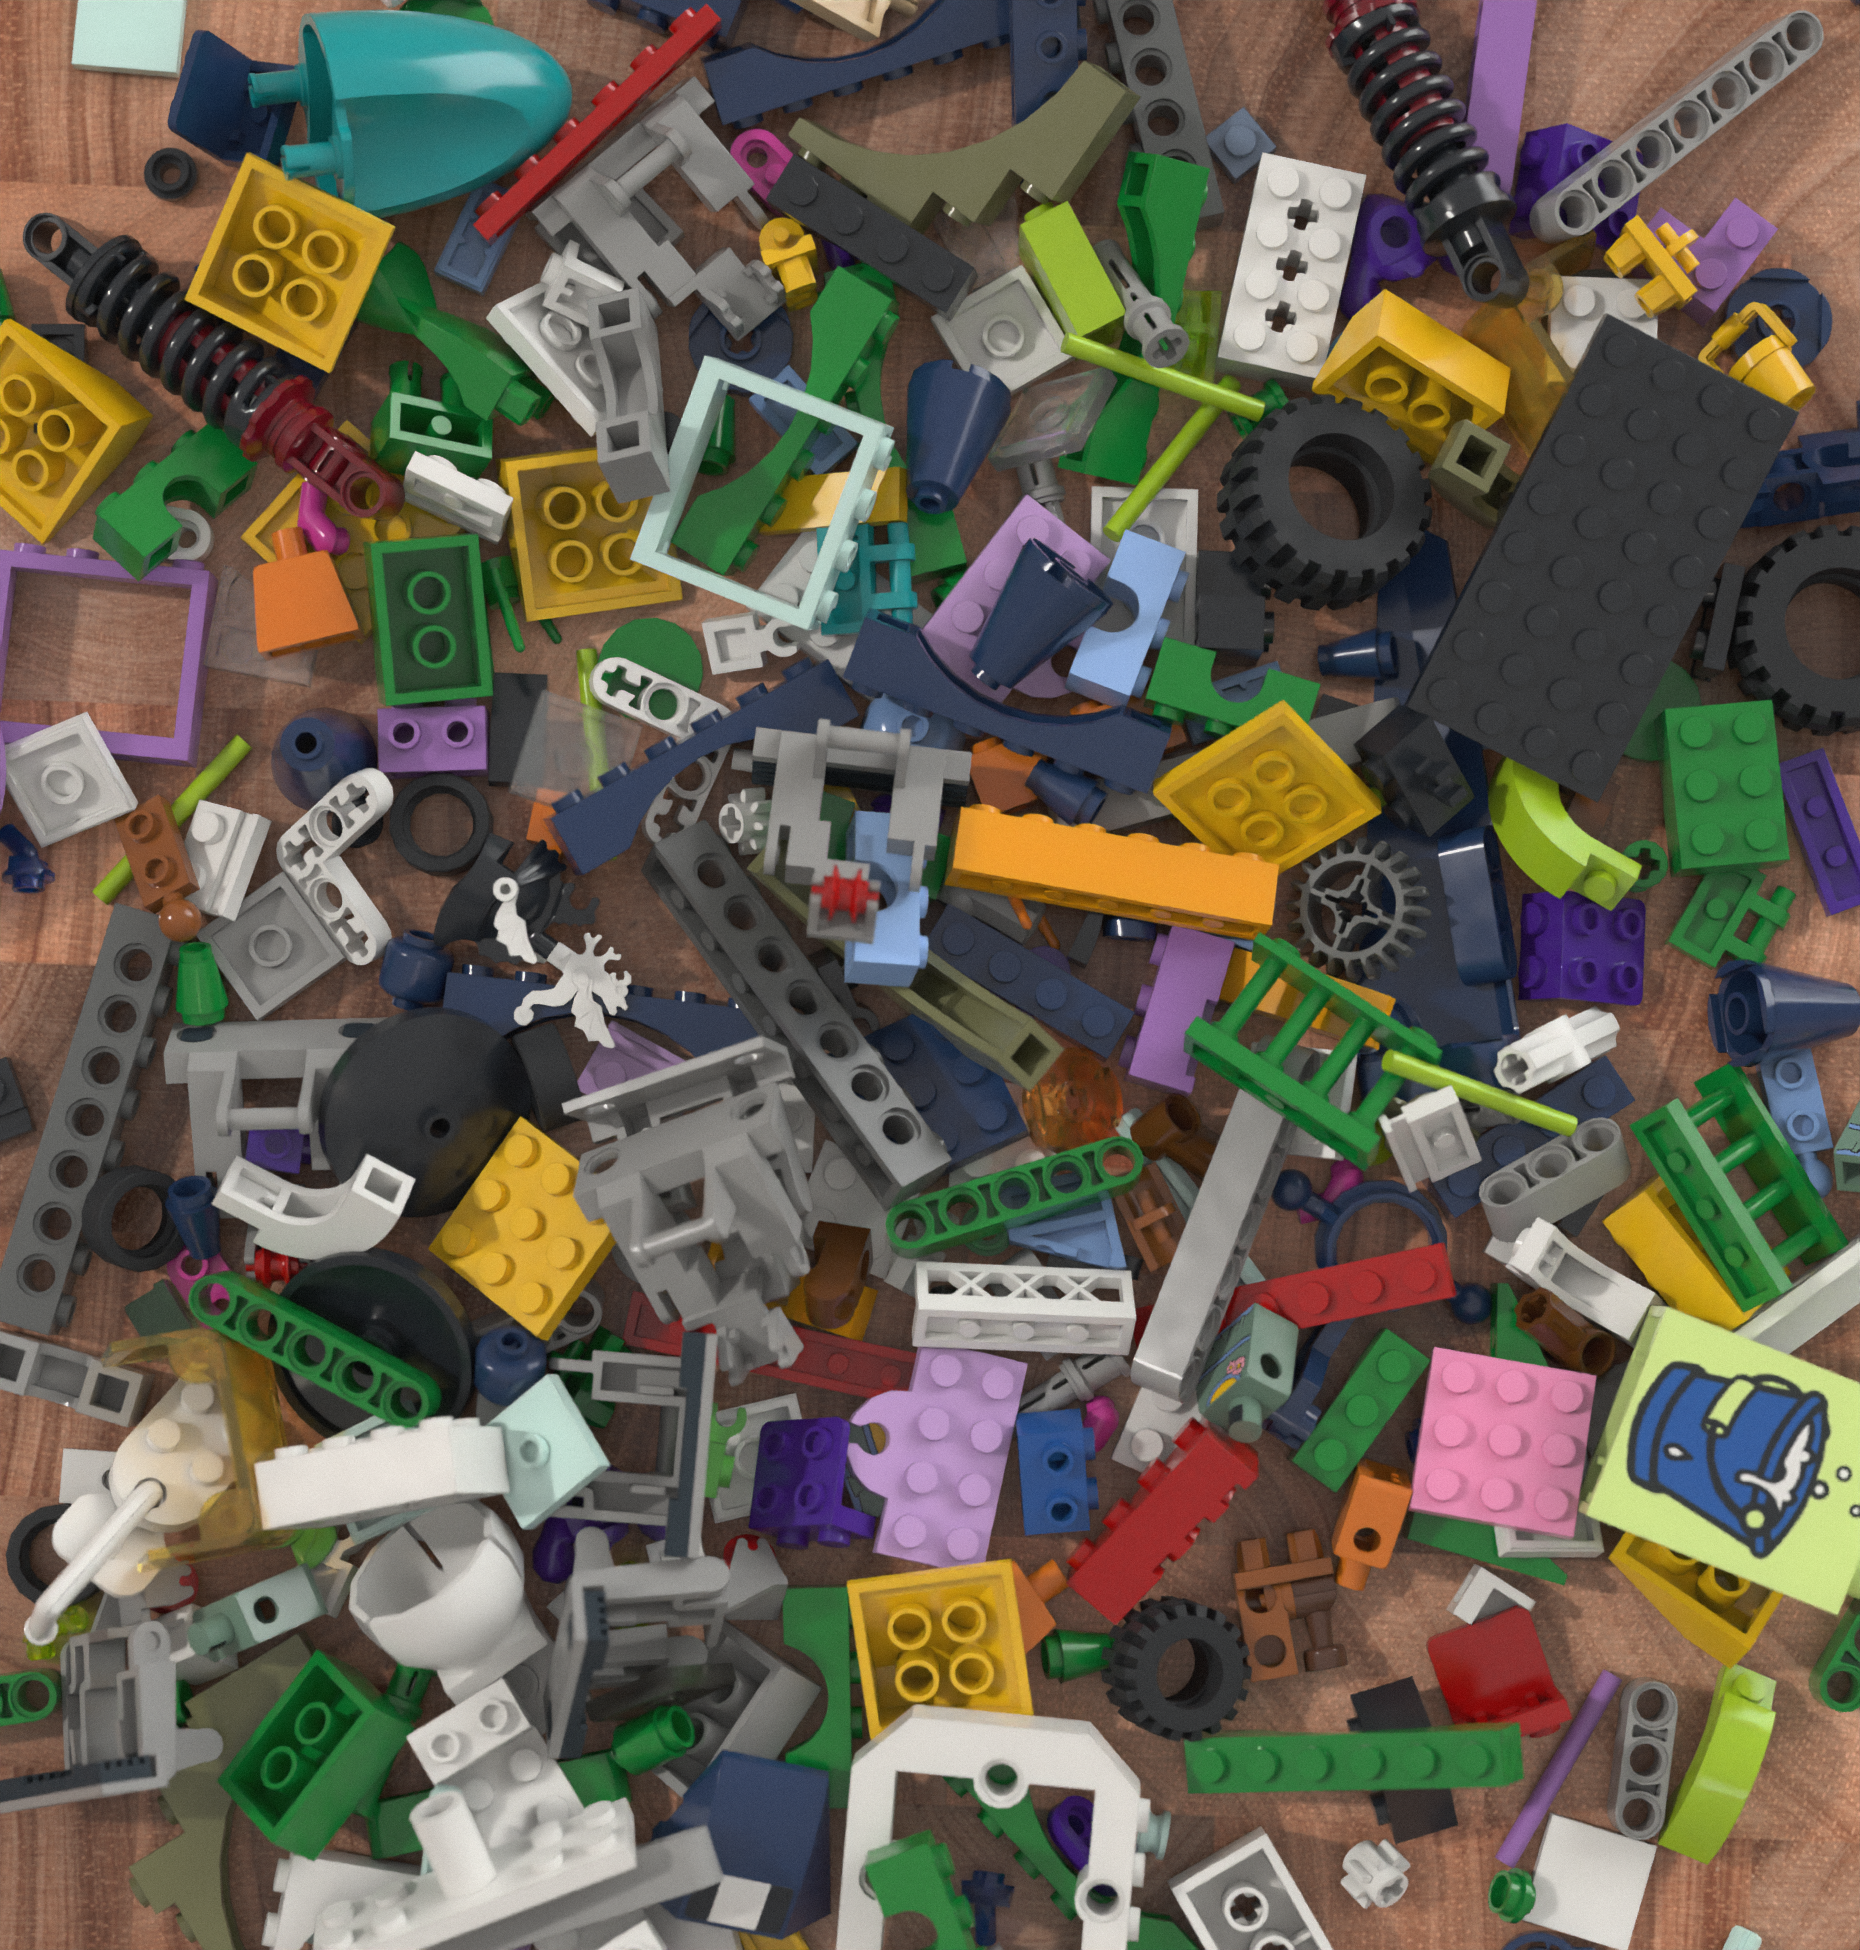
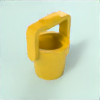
M1751 302L1739 314L1734 312L1711 335L1713 340L1699 353L1698 360L1724 373L1713 360L1723 350H1727L1749 328V324L1760 315L1776 334L1763 339L1749 349L1733 365L1728 376L1799 411L1812 398L1816 387L1791 352V347L1797 342V339L1766 304Z

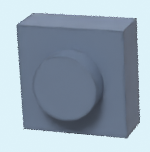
M1244 107L1206 136L1211 157L1234 185L1259 166L1262 152L1274 154L1277 148Z

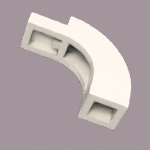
M366 1154L356 1172L345 1183L333 1188L311 1189L285 1181L236 1155L228 1168L212 1205L258 1228L253 1243L280 1254L317 1260L341 1252H364L378 1244L390 1232L400 1217L416 1179Z
M1538 1217L1531 1229L1525 1228L1520 1233L1514 1243L1512 1256L1506 1265L1510 1272L1535 1290L1539 1287L1550 1290L1590 1324L1611 1334L1614 1338L1633 1348L1636 1345L1650 1306H1668L1655 1292L1594 1259L1569 1241L1557 1227Z

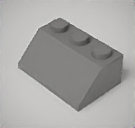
M725 1619L723 1620L716 1647H707L708 1658L703 1670L696 1675L683 1676L664 1704L668 1707L676 1705L685 1710L693 1723L695 1740L682 1757L651 1770V1772L682 1798L687 1789L723 1749L776 1760L822 1690L820 1685L792 1663Z

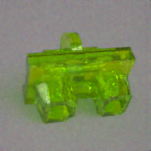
M1182 289L1183 303L1176 315L1175 324L1181 326L1186 331L1190 343L1183 358L1168 368L1214 383L1222 291Z

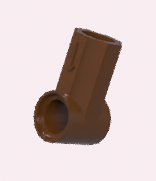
M1172 1093L1134 1120L1130 1127L1132 1141L1138 1144L1146 1158L1152 1161H1160L1165 1157H1169L1202 1181L1205 1178L1221 1137L1202 1124V1119L1195 1105L1187 1097L1178 1093Z
M1539 1287L1530 1294H1523L1514 1309L1517 1314L1515 1326L1544 1348L1545 1354L1550 1360L1579 1373L1595 1375L1596 1377H1600L1609 1370L1616 1356V1343L1611 1334L1592 1326L1546 1288Z

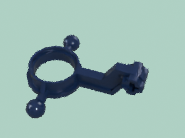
M1286 1169L1280 1172L1271 1195L1273 1203L1280 1209L1285 1211L1302 1209L1319 1220L1314 1233V1257L1318 1269L1338 1265L1336 1242L1343 1224L1357 1210L1373 1203H1395L1411 1209L1424 1225L1428 1234V1246L1445 1242L1447 1250V1231L1437 1208L1418 1190L1410 1193L1405 1184L1394 1180H1366L1342 1191L1332 1202H1329L1312 1191L1310 1179L1302 1171ZM1453 1280L1457 1296L1445 1298V1300L1450 1303L1454 1317L1467 1325H1476L1483 1322L1490 1315L1493 1308V1299L1490 1292L1483 1285L1477 1283L1461 1285ZM1403 1308L1388 1310L1384 1312H1397ZM1355 1318L1314 1327L1295 1357L1291 1394L1282 1406L1262 1422V1429L1295 1450L1309 1438L1322 1412L1312 1402L1322 1387L1330 1357Z

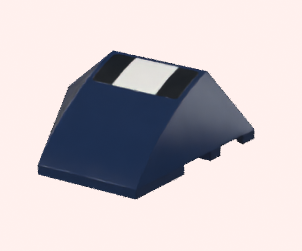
M723 1749L683 1794V1803L666 1822L660 1820L652 1829V1838L648 1842L690 1828L707 1825L724 1880L714 1885L659 1903L676 1919L783 1940L831 1914L828 1771Z

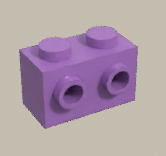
M476 698L444 700L445 707H423V703H413L377 709L379 771L388 779H415L429 773H452L459 777L488 776L490 712L485 705L477 706Z

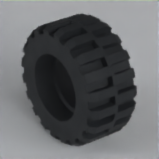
M1316 394L1310 401L1304 397L1288 401L1281 409L1273 410L1251 431L1232 452V459L1223 468L1219 480L1224 487L1217 493V510L1219 513H1226V517L1219 523L1223 539L1225 541L1232 540L1235 549L1230 554L1239 567L1245 563L1254 573L1249 578L1261 589L1267 584L1276 590L1273 596L1287 604H1290L1296 598L1301 600L1300 606L1303 609L1319 611L1326 604L1331 610L1348 608L1355 601L1361 603L1373 596L1409 565L1410 560L1419 553L1426 540L1424 531L1431 525L1433 511L1431 506L1424 504L1433 496L1429 478L1422 479L1420 473L1425 468L1424 462L1418 451L1412 454L1406 444L1410 439L1400 427L1396 431L1386 423L1388 417L1375 408L1370 413L1361 409L1363 404L1361 401L1345 397L1340 403H1336L1335 396L1331 394ZM1304 466L1321 470L1334 477L1345 487L1358 511L1360 527L1357 540H1341L1327 536L1312 527L1302 517L1290 493V467Z
M1831 524L1818 526L1813 532L1807 533L1805 530L1789 536L1779 545H1775L1747 571L1743 577L1730 639L1732 649L1727 654L1729 668H1738L1742 680L1737 685L1745 697L1752 692L1759 701L1772 700L1774 714L1784 719L1782 727L1795 732L1803 728L1811 729L1813 736H1830L1834 732L1840 731L1845 735L1860 731V673L1846 679H1832L1813 672L1796 657L1789 645L1785 630V615L1788 605L1796 594L1808 586L1818 583L1832 584L1845 588L1860 598V527L1850 525L1845 531H1838L1836 525Z

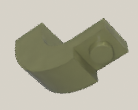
M1465 419L1454 423L1428 473V478L1432 487L1448 503L1478 524L1491 529L1496 525L1499 492H1513L1520 475L1503 463L1511 445Z

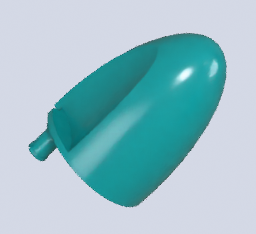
M341 10L305 13L300 22L298 64H295L294 70L248 74V83L252 84V86H248L253 108L299 102L301 107H303L307 125L308 144L281 146V155L285 156V158H281V163L286 181L315 177L317 187L379 219L408 213L453 199L492 183L514 171L531 156L538 154L552 141L553 136L568 119L572 106V85L567 72L557 59L542 47L511 31L484 22L419 11Z

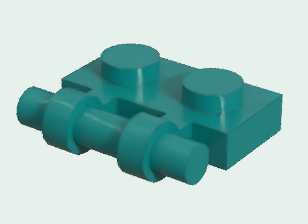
M888 523V544L875 545L874 526L868 524L857 525L852 541L858 543L857 552L848 572L840 571L833 589V592L839 594L836 608L832 609L827 624L821 622L822 636L859 635L865 616L870 608L880 612L891 611V616L913 624V610L918 609L917 592H912L910 562L916 561L915 544L909 543L908 523ZM816 528L817 555H819L828 528ZM889 563L890 592L877 593L876 564Z

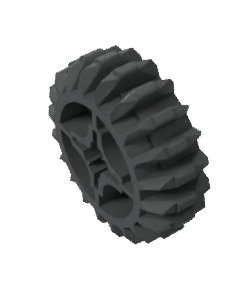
M1359 837L1355 843L1354 850L1349 841L1345 839L1338 840L1336 856L1326 848L1319 850L1318 857L1322 863L1319 867L1308 861L1302 863L1303 871L1310 875L1306 883L1300 880L1291 882V887L1302 894L1300 900L1288 901L1286 903L1287 909L1300 913V917L1292 920L1287 926L1289 931L1293 933H1304L1297 940L1295 947L1303 953L1312 951L1308 960L1311 966L1320 968L1326 964V975L1338 978L1344 972L1348 981L1358 983L1362 977L1363 970L1368 979L1373 981L1379 980L1381 976V963L1393 973L1399 971L1400 966L1396 958L1398 953L1410 959L1415 956L1414 948L1407 943L1411 936L1418 940H1424L1427 937V933L1424 930L1416 927L1417 919H1430L1432 915L1429 909L1417 906L1418 902L1430 896V892L1424 886H1414L1420 880L1422 872L1416 867L1406 868L1409 860L1407 854L1398 851L1391 855L1390 844L1379 841L1373 848L1370 839ZM1364 868L1362 875H1356L1352 884L1346 889L1340 891L1330 889L1343 875ZM1384 875L1390 881L1395 893V915L1386 912L1382 906L1381 897L1385 887L1380 884ZM1343 901L1351 905L1354 903L1358 905L1364 904L1367 906V910L1377 914L1378 918H1372L1365 914L1363 917L1360 915L1354 916L1350 914L1351 910L1339 905V903ZM1323 905L1330 907L1335 914L1336 923L1332 933L1337 936L1334 944L1327 937L1323 927ZM1375 929L1388 931L1375 945L1353 952L1355 945H1361L1363 939L1370 931Z

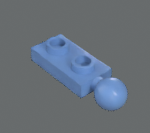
M1807 1049L1756 1065V1070L1766 1109L1802 1165L1810 1182L1823 1199L1832 1189L1833 1175L1830 1168L1824 1162L1818 1160L1816 1153L1827 1151L1834 1147L1811 1049Z

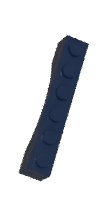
M934 0L913 23L890 39L862 51L835 57H799L774 52L748 42L701 57L700 61L711 97L715 101L714 106L718 119L722 125L732 123L734 129H742L762 122L764 120L763 112L782 107L784 113L808 108L814 104L813 96L831 90L834 97L855 93L864 88L863 80L881 74L884 81L905 77L914 72L912 64L932 58L934 65H941L962 58L964 56L962 48L982 42L983 49H990L1010 42L1009 0Z
M872 608L869 609L865 616L843 678L853 681L852 688L859 693L873 698H882L883 693L903 700L902 707L911 713L927 718H932L934 713L954 720L953 727L963 733L975 737H983L984 732L1005 739L1004 747L1015 753L1032 757L1035 751L1055 759L1053 764L1057 768L1078 776L1084 775L1085 771L1104 777V784L1107 787L1126 795H1134L1135 790L1145 794L1148 793L1171 735L1172 723L1152 717L1125 705H1118L1094 713L1068 716L1036 714L1004 705L978 692L956 675L933 649L921 627Z
M809 656L795 662L781 671L785 679L781 683L767 690L762 682L735 697L739 707L721 716L718 709L710 711L690 723L694 733L678 742H675L672 735H669L643 750L648 758L647 760L629 769L624 761L599 775L597 778L601 783L600 787L584 796L580 789L577 788L552 802L551 805L555 812L543 820L574 875H584L629 849L639 823L655 797L679 772L700 757L729 744L755 739L756 727L817 734L819 718L830 720L831 726H842L859 716L829 659L813 664Z
M462 964L461 973L447 972L443 1008L464 1011L482 1019L497 1030L506 1040L522 1031L548 1021L576 1017L571 1012L574 996L569 1002L561 1006L551 1007L543 1004H533L530 1008L534 1012L533 1020L527 1025H519L514 1020L516 1008L522 1005L523 998L531 991L554 989L556 985L546 984L548 975L515 971L514 980L494 978V968ZM629 984L627 986L629 991L625 996L629 1007L627 1010H624L617 1006L618 1012L616 1015H611L602 997L592 991L594 1001L602 1006L604 1017L638 1023L659 1032L690 1052L695 1058L759 1037L732 997L728 998L727 1007L706 1004L707 995L687 991H675L674 1000L654 998V988Z

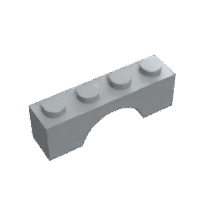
M638 287L588 299L590 342L600 370L606 402V420L595 422L598 465L618 504L670 492L658 328Z

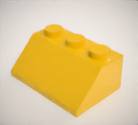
M1384 289L1352 316L1312 384V391L1316 394H1331L1335 396L1336 403H1340L1345 397L1361 401L1363 403L1361 409L1369 413L1374 408L1388 417L1386 423L1396 431L1400 427L1410 440L1406 444L1412 453L1418 451L1423 460L1433 465L1454 423L1467 419L1486 430L1504 415L1511 368Z
M1658 1172L1628 1195L1602 1220L1603 1224L1611 1232L1614 1241L1627 1252L1643 1272L1649 1285L1659 1292L1672 1309L1727 1331H1732L1746 1322L1761 1307L1759 1305L1746 1312L1742 1311ZM1787 1266L1783 1268L1786 1275L1789 1277L1792 1272L1788 1269Z

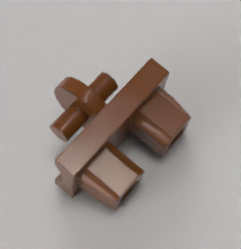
M1155 1161L1142 1168L1139 1183L1133 1190L1113 1197L1149 1272L1172 1262L1187 1224Z

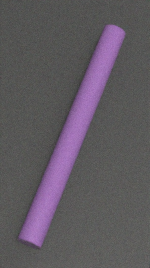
M1603 1669L1497 1852L1496 1859L1511 1868L1516 1866L1622 1682L1620 1678Z

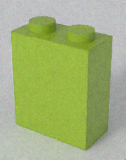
M1066 201L1054 207L1052 202H1048L1046 205L1042 204L1029 211L1024 216L1026 222L1020 224L1017 252L1063 334L1066 335L1067 332L1107 346L1122 339L1126 310L1069 202Z

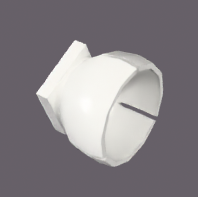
M477 1499L443 1505L409 1522L440 1561L442 1568L433 1562L404 1525H401L391 1530L370 1550L351 1581L349 1610L361 1631L401 1665L437 1670L445 1693L456 1706L489 1686L548 1644L524 1590V1554L510 1527L490 1508Z

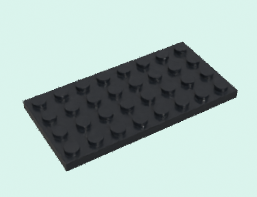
M1608 313L1603 314L1404 706L1419 713L1430 715L1432 720L1598 803L1799 412Z

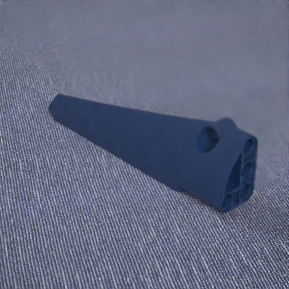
M1428 530L1424 531L1426 540L1422 548L1410 560V564L1378 591L1377 627L1382 632H1394L1399 652L1398 673L1387 674L1385 680L1375 679L1374 702L1398 697L1400 705L1404 706L1458 599L1449 543ZM1433 720L1475 798L1430 837L1410 829L1400 830L1388 819L1383 807H1381V814L1368 821L1367 838L1371 840L1373 848L1379 841H1384L1391 845V855L1402 851L1409 856L1406 868L1416 867L1421 870L1422 876L1414 886L1428 888L1430 896L1418 902L1417 906L1429 909L1432 916L1427 920L1417 919L1416 927L1424 930L1427 933V937L1424 940H1418L1411 936L1407 944L1414 948L1416 954L1410 959L1398 953L1396 958L1400 966L1399 971L1393 973L1381 963V976L1379 980L1373 981L1368 979L1363 970L1362 977L1356 985L1395 998L1396 1001L1390 1017L1408 1029L1411 1026L1418 1027L1435 1039L1437 1047L1443 1051L1439 1067L1501 1090L1511 1089L1512 1091L1514 1089L1501 1086L1494 1073V1069L1498 1062L1497 1052L1521 1039L1512 978L1516 977L1517 954L1497 833L1489 812V785L1482 744ZM1384 875L1380 884L1385 887L1381 897L1382 906L1386 912L1395 915V893L1390 881ZM1362 905V917L1365 914L1372 918H1378L1377 914L1367 910L1366 905ZM1384 929L1370 931L1363 939L1362 944L1359 945V951L1378 943L1388 931ZM1381 1044L1378 1050L1363 1046L1358 1052L1356 1073L1361 1104L1385 1072L1382 1069V1059L1389 1049ZM1406 1079L1394 1097L1409 1102L1419 1094L1436 1092L1438 1090Z

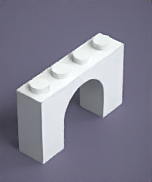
M323 1849L313 1862L290 1852L289 1859L279 1858L273 1891L282 1892L278 1913H267L262 1946H269L270 1950H300L304 1943L314 1934L316 1916L322 1914L327 1907L342 1900L354 1902L370 1896L379 1887L391 1881L401 1880L406 1882L421 1875V1865L385 1859L373 1860L372 1857L327 1849Z

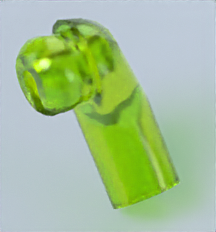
M75 1605L67 1607L57 1618L58 1633L55 1639L83 1631L89 1621L86 1610ZM24 1633L22 1643H26V1657L30 1661L51 1659L55 1656L56 1647L54 1640L43 1646L35 1645L26 1638Z

